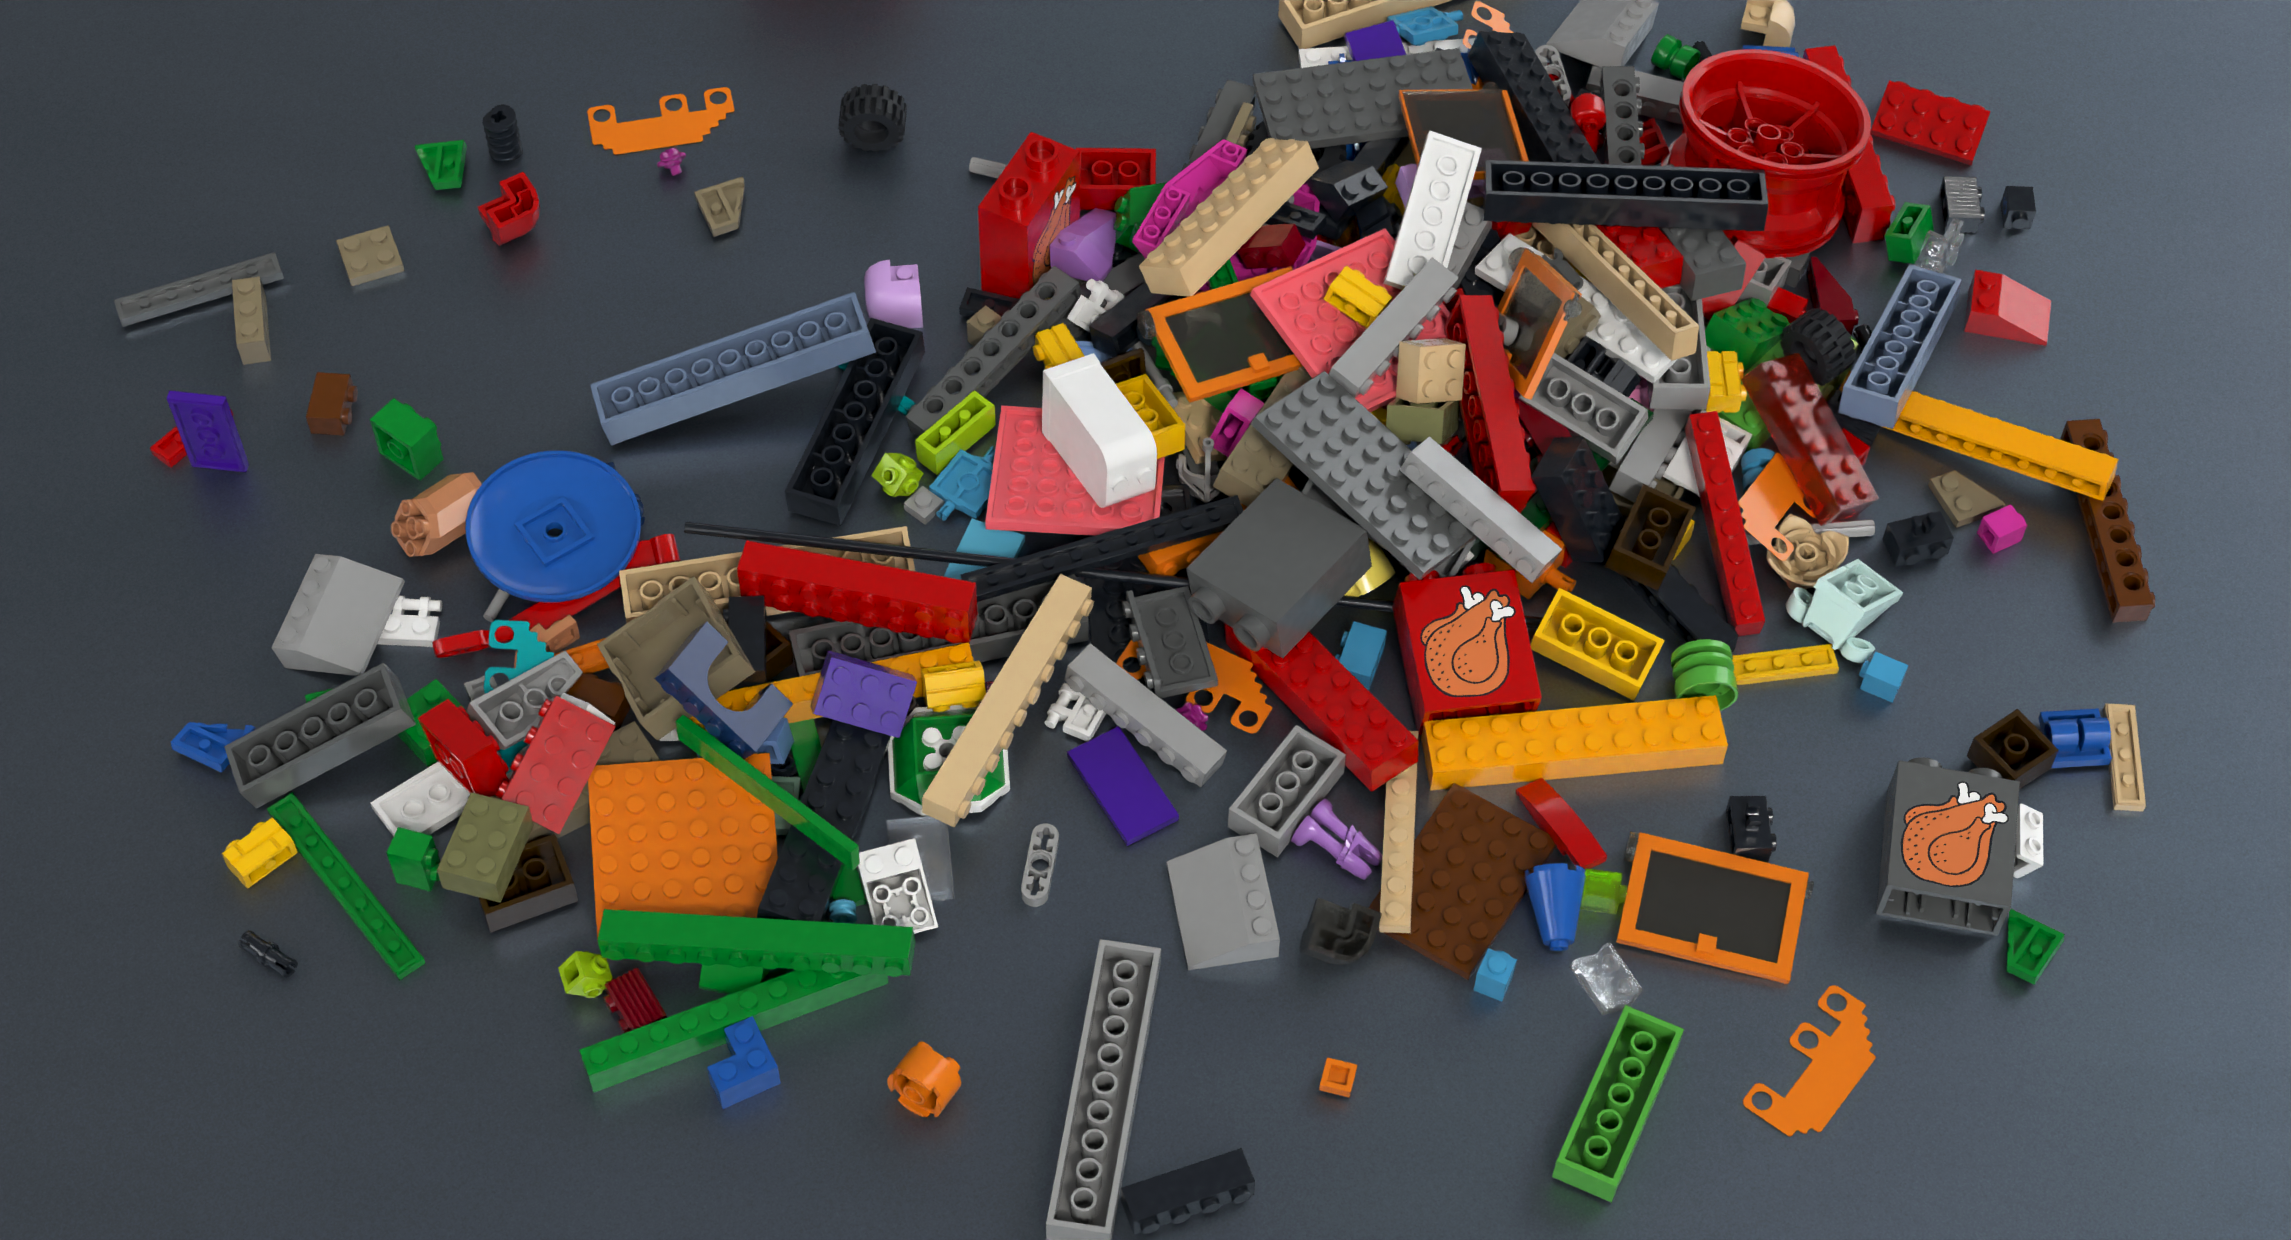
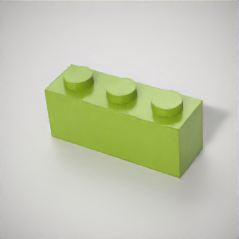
M974 390L915 440L917 460L938 475L960 449L968 450L996 426L995 405Z

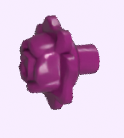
M677 148L666 149L660 154L661 161L657 163V166L670 169L672 176H676L682 173L680 164L686 157V153L679 152Z
M1186 702L1183 707L1176 709L1178 713L1201 731L1207 729L1205 722L1208 720V715L1202 711L1201 705L1195 704L1193 706L1191 702Z

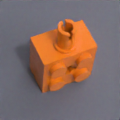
M1546 530L1543 533L1562 548V551L1550 568L1533 583L1515 569L1519 593L1529 600L1546 583L1557 590L1561 588L1567 592L1569 591V593L1572 592L1576 585V580L1557 570L1563 562L1564 542ZM1486 549L1484 563L1494 564L1497 571L1514 570L1511 565H1508Z

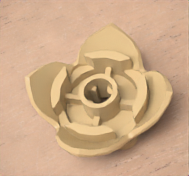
M1789 514L1779 525L1778 531L1793 544V552L1787 560L1782 561L1767 550L1766 559L1790 589L1794 590L1796 587L1804 589L1814 588L1820 577L1836 570L1843 563L1848 553L1849 537L1836 531L1816 534L1811 524L1805 519ZM1776 538L1774 550L1778 553H1785L1787 551L1785 542L1780 538Z

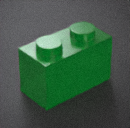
M1904 202L1885 234L1889 261L1911 264L1916 262L1934 231L1930 205Z
M398 827L386 852L396 883L431 892L435 881L438 882L440 880L437 869L441 862L433 836Z

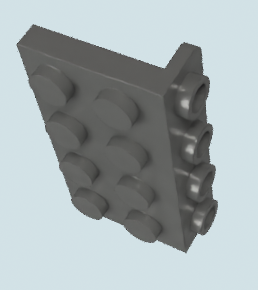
M1188 586L1134 597L1133 591L1130 590L1126 591V601H1122L1125 619L1130 618L1132 623L1129 625L1132 642L1137 641L1139 648H1136L1139 665H1145L1146 672H1143L1145 685L1148 689H1152L1153 693L1159 698L1218 686V678L1199 618L1188 603V599L1191 597Z

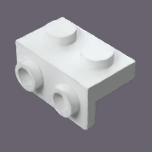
M2024 804L2018 805L2013 873L2015 878H2020L2043 866V813Z

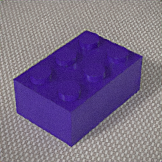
M828 650L810 707L815 715L899 738L917 681L912 674Z

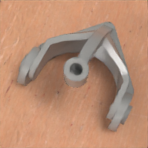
M1205 438L1202 442V450L1205 452V475L1194 474L1186 468V455L1178 454V459H1176V469H1178L1180 483L1187 484L1190 495L1205 503L1211 502L1224 494L1213 487L1218 474L1210 475L1211 452L1214 447V441L1211 438Z

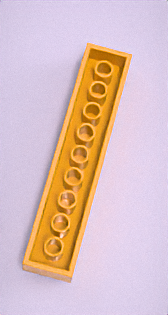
M1716 695L1425 721L1421 738L1430 791L1450 789L1454 783L1465 788L1531 782L1540 778L1553 780L1723 764L1728 748Z

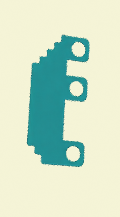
M495 620L491 623L489 645L492 648L518 650L516 668L490 667L486 670L484 680L485 693L493 690L490 686V678L494 674L504 673L510 681L554 657L553 652H546L545 642L537 641L538 633L530 632L529 622ZM501 626L510 627L514 632L513 639L508 643L498 642L495 639L497 628ZM524 739L505 750L500 749L498 751L508 768H510L516 754L528 745L523 742Z

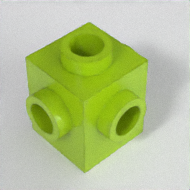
M885 453L871 476L883 486L882 490L892 497L910 496L918 488L919 480L924 473L916 467L917 463L912 458L902 453Z
M589 951L574 952L558 967L566 994L595 998L602 994L605 984L613 979L607 959L602 958L601 954Z

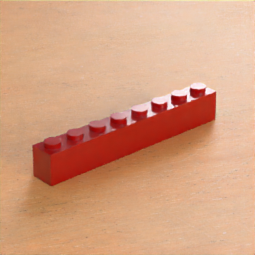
M1718 411L1691 414L1685 426V433L1727 620L1735 628L1739 636L1760 634L1765 623V617Z

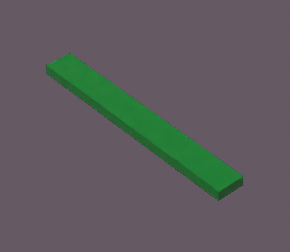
M682 715L676 720L678 739L851 870H854L860 864L858 844L687 716Z
M814 719L789 723L794 739L791 753L795 761L798 777L801 778L803 794L822 748ZM844 865L832 896L833 901L851 900L856 903V907L866 904L857 868L851 870Z
M293 792L267 808L271 818L273 817L292 838L297 851L399 981L426 964L423 956Z

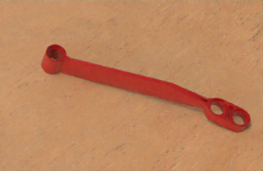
M662 534L650 540L640 541L634 556L624 570L681 561L674 534ZM620 575L611 583L590 595L564 602H538L512 617L509 621L529 622V630L539 623L547 630L554 622L562 620L568 615L574 616L621 588ZM501 626L495 631V639L500 643H508L514 637L513 630L508 626ZM478 630L437 639L432 642L435 657L445 658L491 647L489 645L490 630Z

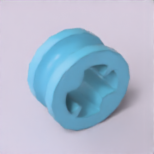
M846 899L830 903L829 912L831 914L829 919H832L835 923H855L857 920V914L855 913L856 903Z

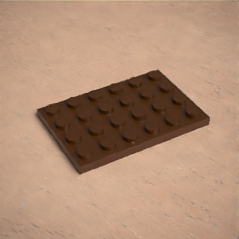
M1454 783L1414 840L1411 933H1383L1469 980L1485 956L1488 948L1491 947L1528 891L1525 883V871L1528 869L1531 874L1533 873L1534 866L1544 865L1557 846L1548 833ZM1381 890L1364 913L1362 919L1363 922L1379 930Z

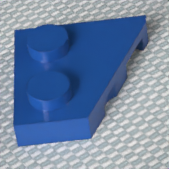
M189 722L171 741L172 750L222 773L230 764L224 746L254 731L255 727L245 725V730L228 729L227 724L206 725L204 723Z

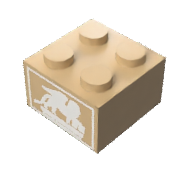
M1447 338L1399 341L1396 398L1416 404L1462 400L1466 344Z

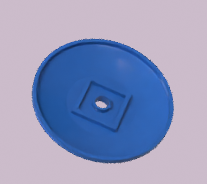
M543 451L522 456L505 464L482 483L470 503L465 530L472 559L480 572L492 584L522 599L536 602H564L590 595L602 589L619 576V571L627 567L636 552L641 534V516L633 490L627 481L606 463L577 452ZM554 528L563 531L558 537L547 535L548 531Z

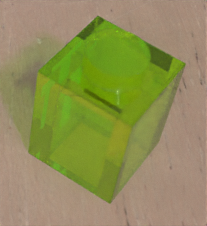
M1586 868V879L1580 910L1617 914L1619 903L1624 904L1626 899L1627 885H1621L1622 873Z

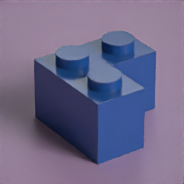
M753 1016L724 1028L726 1044L732 1056L707 1067L710 1084L722 1109L781 1084L778 1066Z

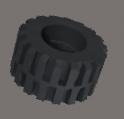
M862 84L861 87L855 86L851 88V91H847L841 100L838 126L840 136L844 137L846 143H851L852 147L856 149L861 148L867 152L868 150L873 152H879V150L887 151L890 150V147H896L905 135L907 105L904 103V98L899 96L897 91L890 90L889 87L884 85Z
M1819 308L1808 310L1786 326L1780 335L1782 340L1780 342L1781 348L1788 364L1799 376L1813 385L1823 386L1848 369L1855 361L1856 352L1853 349L1855 346L1850 338L1851 335L1845 329L1842 322H1839L1833 314L1830 315L1826 310H1820Z

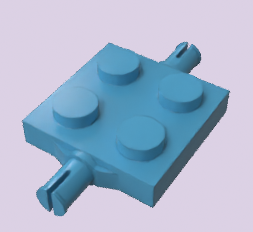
M1430 6L1388 16L1387 22L1394 20L1399 36H1402L1412 45L1420 46L1428 41L1445 40L1448 36L1457 35L1458 24L1455 22L1463 20V13L1461 10L1449 13L1441 12Z
M991 446L983 457L971 455L960 449L930 485L929 491L944 500L943 506L936 512L940 519L942 518L945 521L955 509L977 519L987 507L993 470L992 463L994 462L995 455L994 446Z

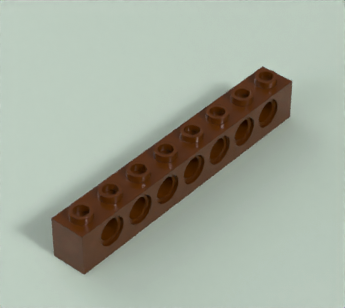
M2100 419L2071 420L2066 422L2061 435L2062 441L2114 457V454L2109 452L2107 445L2108 434L2106 430H2103ZM2115 474V478L2104 501L2077 492L2076 494L2112 622L2147 621L2151 610L2155 608V595L2153 592H2150L2148 586V571L2146 568H2143L2141 562L2142 552L2140 545L2136 544L2134 538V523L2129 521L2127 499L2122 497L2121 478Z

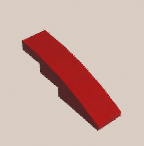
M1543 778L1516 789V794L1539 829L1549 834L1563 856L1567 854L1575 867L1578 865L1587 871L1606 862L1607 854L1575 811Z

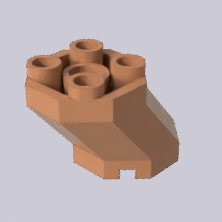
M473 472L451 474L416 497L402 500L395 515V521L391 524V532L397 538L398 543L409 557L432 555L465 534L467 512L475 493L482 483Z

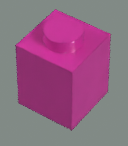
M2010 504L1984 516L1977 534L1994 554L2020 542L2027 524L2024 517L2017 513Z

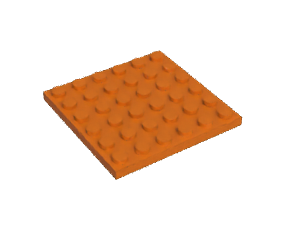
M770 753L753 754L744 759L772 780ZM704 758L597 765L594 767L588 779L597 940L604 909L757 918L760 902L778 860L775 814L772 809Z

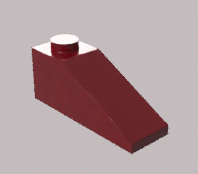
M1810 257L1806 276L1813 309L1819 308L1820 310H1826L1830 315L1833 314L1839 322H1842L1849 334L1852 335L1853 328L1858 325L1859 321L1858 310L1853 308L1852 298L1817 257Z

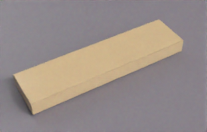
M2105 703L2103 713L2104 717L2108 719L2111 729L2109 749L2112 760L2109 764L2113 810L2143 812L2146 802L2135 705Z

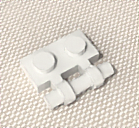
M1090 279L1086 283V288L1091 291L1089 299L1081 295L1067 317L1071 322L1090 332L1089 325L1124 299V295L1121 292L1110 290L1106 283L1100 280L1095 281L1094 279ZM1106 299L1107 304L1103 308L1100 305L1102 304L1103 300Z
M399 595L377 644L433 647L432 642L437 640L440 621L438 616H430L431 611H442V600H431V597L405 599V596ZM405 610L419 611L418 615H404Z
M1064 683L1059 690L1060 696L1056 703L1051 704L1048 709V717L1044 723L1047 727L1054 729L1058 721L1063 720L1065 721L1063 732L1084 741H1090L1106 713L1103 710L1096 709L1088 698L1080 692L1073 691L1067 683ZM1070 701H1077L1072 710L1066 708Z

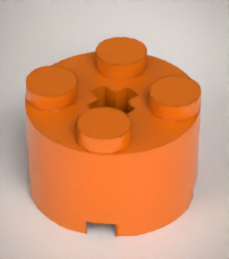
M918 1042L916 1046L910 1048L887 1079L888 1087L891 1092L894 1089L897 1090L901 1095L898 1101L911 1112L922 1117H928L930 1113L934 1114V1117H938L961 1087V1078L958 1074L960 1065L953 1058H944L927 1043Z

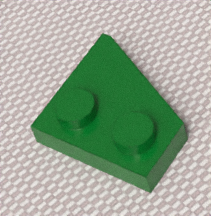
M464 140L415 145V150L435 190L461 188L467 145Z
M2011 909L2008 917L2007 972L2035 985L2064 942L2065 934Z

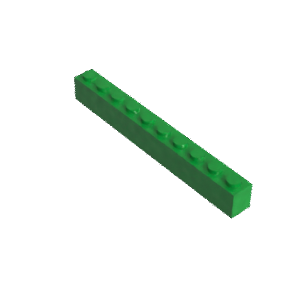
M604 909L597 940L602 958L611 960L668 961L674 964L685 962L700 963L705 966L719 964L731 965L737 968L745 966L763 967L765 969L788 968L796 971L822 970L828 973L855 972L860 975L873 973L886 974L892 977L900 975L911 976L915 950L913 927Z
M795 970L582 1048L579 1051L583 1066L594 1093L726 1044L724 1028L753 1016L759 1030L762 1031L888 984V975L873 973L860 975L855 972L828 973L822 970Z

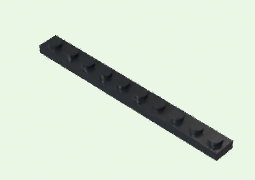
M1238 495L964 573L960 576L961 580L976 583L977 602L1056 580L1060 574L1064 576L1073 575L1222 532L1244 510Z

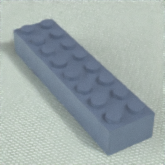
M1909 264L1843 386L1838 413L1871 422L1881 427L1894 428L1957 305L1962 279Z

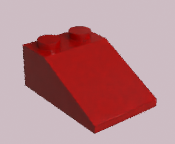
M1975 269L1968 291L1964 332L2046 346L2051 300L2003 274Z

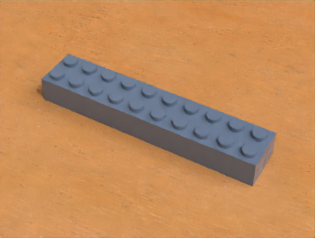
M852 292L590 384L601 426L610 444L614 445L873 354L876 350L856 293Z

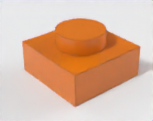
M1327 1057L1319 1090L1350 1098L1357 1064Z

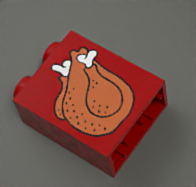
M1030 132L978 206L982 291L1020 299L1026 291H1030L1037 284L1042 274L1051 269L1050 244L1061 230L1080 218V151Z
M1479 563L1465 568L1461 576L1440 578L1439 573L1433 570L1421 580L1411 573L1405 577V582L1399 583L1392 608L1416 730L1419 731V735L1422 734L1425 721L1537 711L1542 696L1515 569L1497 571L1494 564Z

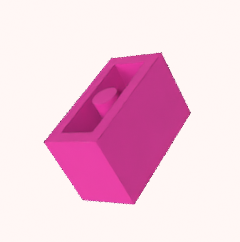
M1241 388L1227 405L1210 437L1214 441L1213 448L1229 457L1265 403Z

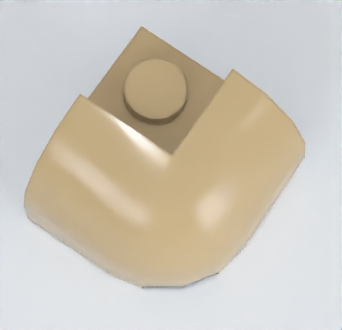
M1747 0L1740 29L1766 34L1763 46L1790 47L1795 27L1794 9L1787 0Z

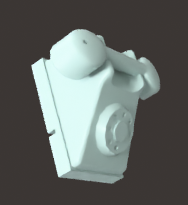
M1859 559L1820 577L1814 586L1816 589L1814 595L1801 587H1796L1786 602V610L1791 618L1799 623H1803L1802 625L1805 628L1808 626L1832 644V649L1840 650L1844 658L1856 663L1868 661L1875 647L1870 642L1855 636L1892 604L1898 602L1903 594L1901 590Z

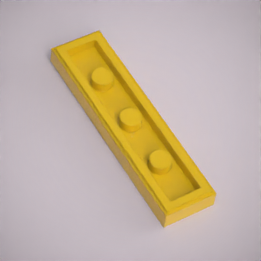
M1832 644L1733 655L1732 659L1734 663L1733 673L1736 677L1737 685L1838 673L1839 666L1832 649Z

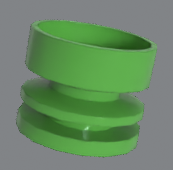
M1702 639L1687 642L1679 646L1672 653L1670 662L1673 669L1672 676L1675 680L1674 690L1676 699L1716 695L1720 711L1730 707L1737 701L1738 687L1733 673V655L1727 644L1713 639Z

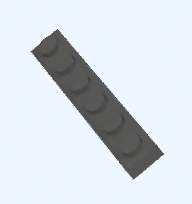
M273 252L114 300L121 324L124 327L233 294L232 280L260 276L262 285L284 279L276 254Z

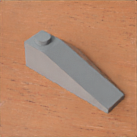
M563 651L471 701L466 712L470 717V721L476 720L483 728L485 735H492L500 749L505 750L525 739L531 726H538L542 718L538 715V712L545 699L551 701L553 696L561 697L563 693H567L582 676L583 671L569 654Z

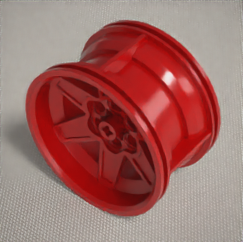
M1761 49L1731 50L1710 56L1698 63L1687 75L1679 99V113L1684 125L1682 135L1668 147L1670 153L1663 155L1660 166L1673 164L1674 167L1765 170L1768 211L1764 231L1722 230L1727 238L1731 240L1733 235L1760 250L1766 256L1765 258L1795 257L1823 246L1837 231L1844 212L1845 196L1842 185L1847 170L1860 160L1870 136L1871 120L1863 100L1850 85L1833 72L1814 62L1787 53Z

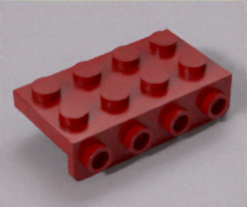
M1889 80L1870 134L1972 165L1991 111L1985 110L1980 105L1962 103L1954 97L1936 95L1928 89L1919 90L1910 87L1904 82Z
M556 695L553 696L551 701L545 699L538 712V715L542 718L537 728L531 726L523 741L528 744L523 754H516L509 768L513 770V773L508 782L505 780L501 782L495 796L500 800L528 806L534 823L559 835L616 726Z

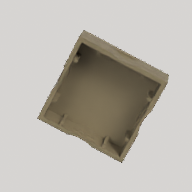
M694 576L659 600L645 614L631 620L597 644L612 673L622 683L625 697L638 721L657 741L677 728L676 720L682 715L688 718L692 717V715L685 711L683 705L662 689L661 685L654 678L693 630L707 621L728 641L708 670V685L715 699H718L755 672L710 593Z

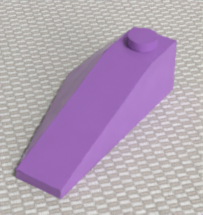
M1095 208L1061 230L1049 246L1051 268L1056 266L1072 278L1084 281L1094 279L1095 281L1100 280L1103 282L1112 270L1116 241V230H1114L1116 213Z

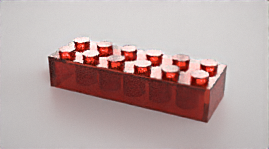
M1799 353L1760 363L1741 379L1820 526L1857 515L1879 499Z

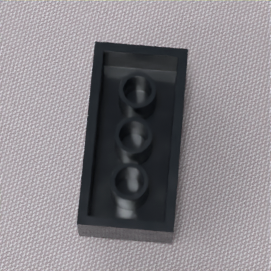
M1554 437L1531 477L1572 560L1578 562H1603L1620 530L1623 528L1625 523L1624 517L1620 513L1613 494L1610 492L1603 473L1600 471L1585 438Z

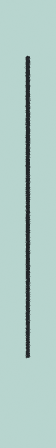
M685 522L684 533L983 567L1016 559ZM1094 568L1075 574L1076 577L1171 588L1188 586L1189 590H1191L1189 579L1186 577L1105 568ZM1344 595L1334 606L1393 612L1392 606L1394 601ZM1525 616L1527 627L1538 629L1543 617Z

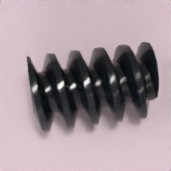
M508 105L495 106L483 117L482 122L489 154L498 161L518 159L523 154V148L515 111Z

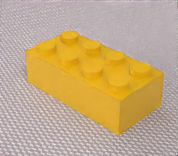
M1559 588L1534 634L1531 649L1634 701L1665 640Z

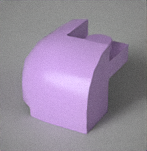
M889 259L870 266L864 276L866 310L869 318L907 328H922L923 320L918 265L890 266Z

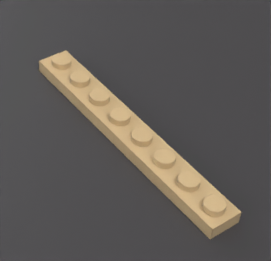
M1410 731L1418 739L1419 744V731ZM1418 762L1386 782L1380 932L1411 933Z

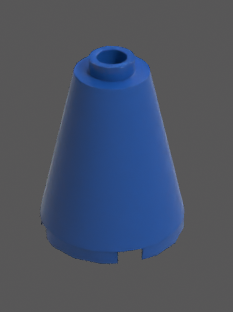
M1554 863L1534 866L1533 873L1531 874L1528 869L1525 871V883L1544 945L1550 946L1551 951H1565L1569 945L1574 943L1586 879L1585 869L1581 866L1576 865L1575 871L1568 870V864Z

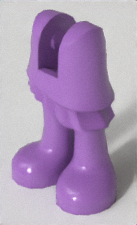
M1323 799L1315 806L1311 816L1308 815L1302 821L1291 839V842L1297 846H1303L1308 841L1317 843L1336 859L1335 864L1341 865V869L1364 880L1371 874V869L1359 857L1374 866H1378L1383 860L1382 853L1363 836L1360 830L1357 832L1353 824L1348 828L1333 813V806L1327 799ZM1323 825L1327 827L1340 839H1342L1344 843L1341 844L1340 842H1338L1320 826Z

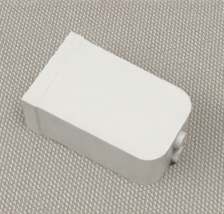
M1093 353L1043 370L1042 433L1052 443L1096 504L1104 508L1154 490L1156 485L1157 448L1153 435L1101 366L1095 354Z

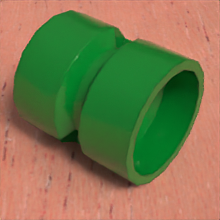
M1667 34L1661 39L1654 50L1651 63L1662 70L1670 69L1671 75L1685 81L1689 72L1698 64L1701 53L1690 45L1682 46V41Z

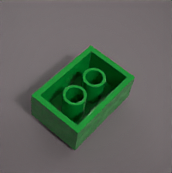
M1749 298L1713 314L1705 329L1706 346L1719 353L1722 351H1735L1737 353L1738 362H1743L1745 371L1751 368L1781 340L1782 330L1790 323L1785 316L1768 309L1763 301Z

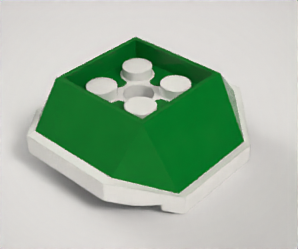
M952 705L949 710L944 712H934L932 708L917 707L905 719L900 737L891 736L888 746L891 799L898 803L901 802L921 816H928L922 813V797L946 760L943 756L949 755L978 707L964 708L962 705ZM1002 749L998 755L1000 759L994 772L987 773L984 778L986 782L980 795L973 796L970 801L972 805L969 813L984 811L1000 796L1010 791L1007 750Z

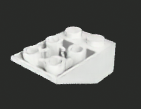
M1719 417L1731 472H1733L1753 434ZM1685 436L1663 477L1700 497L1687 437Z
M915 838L859 853L860 864L857 868L873 925L913 927L914 934L938 928Z

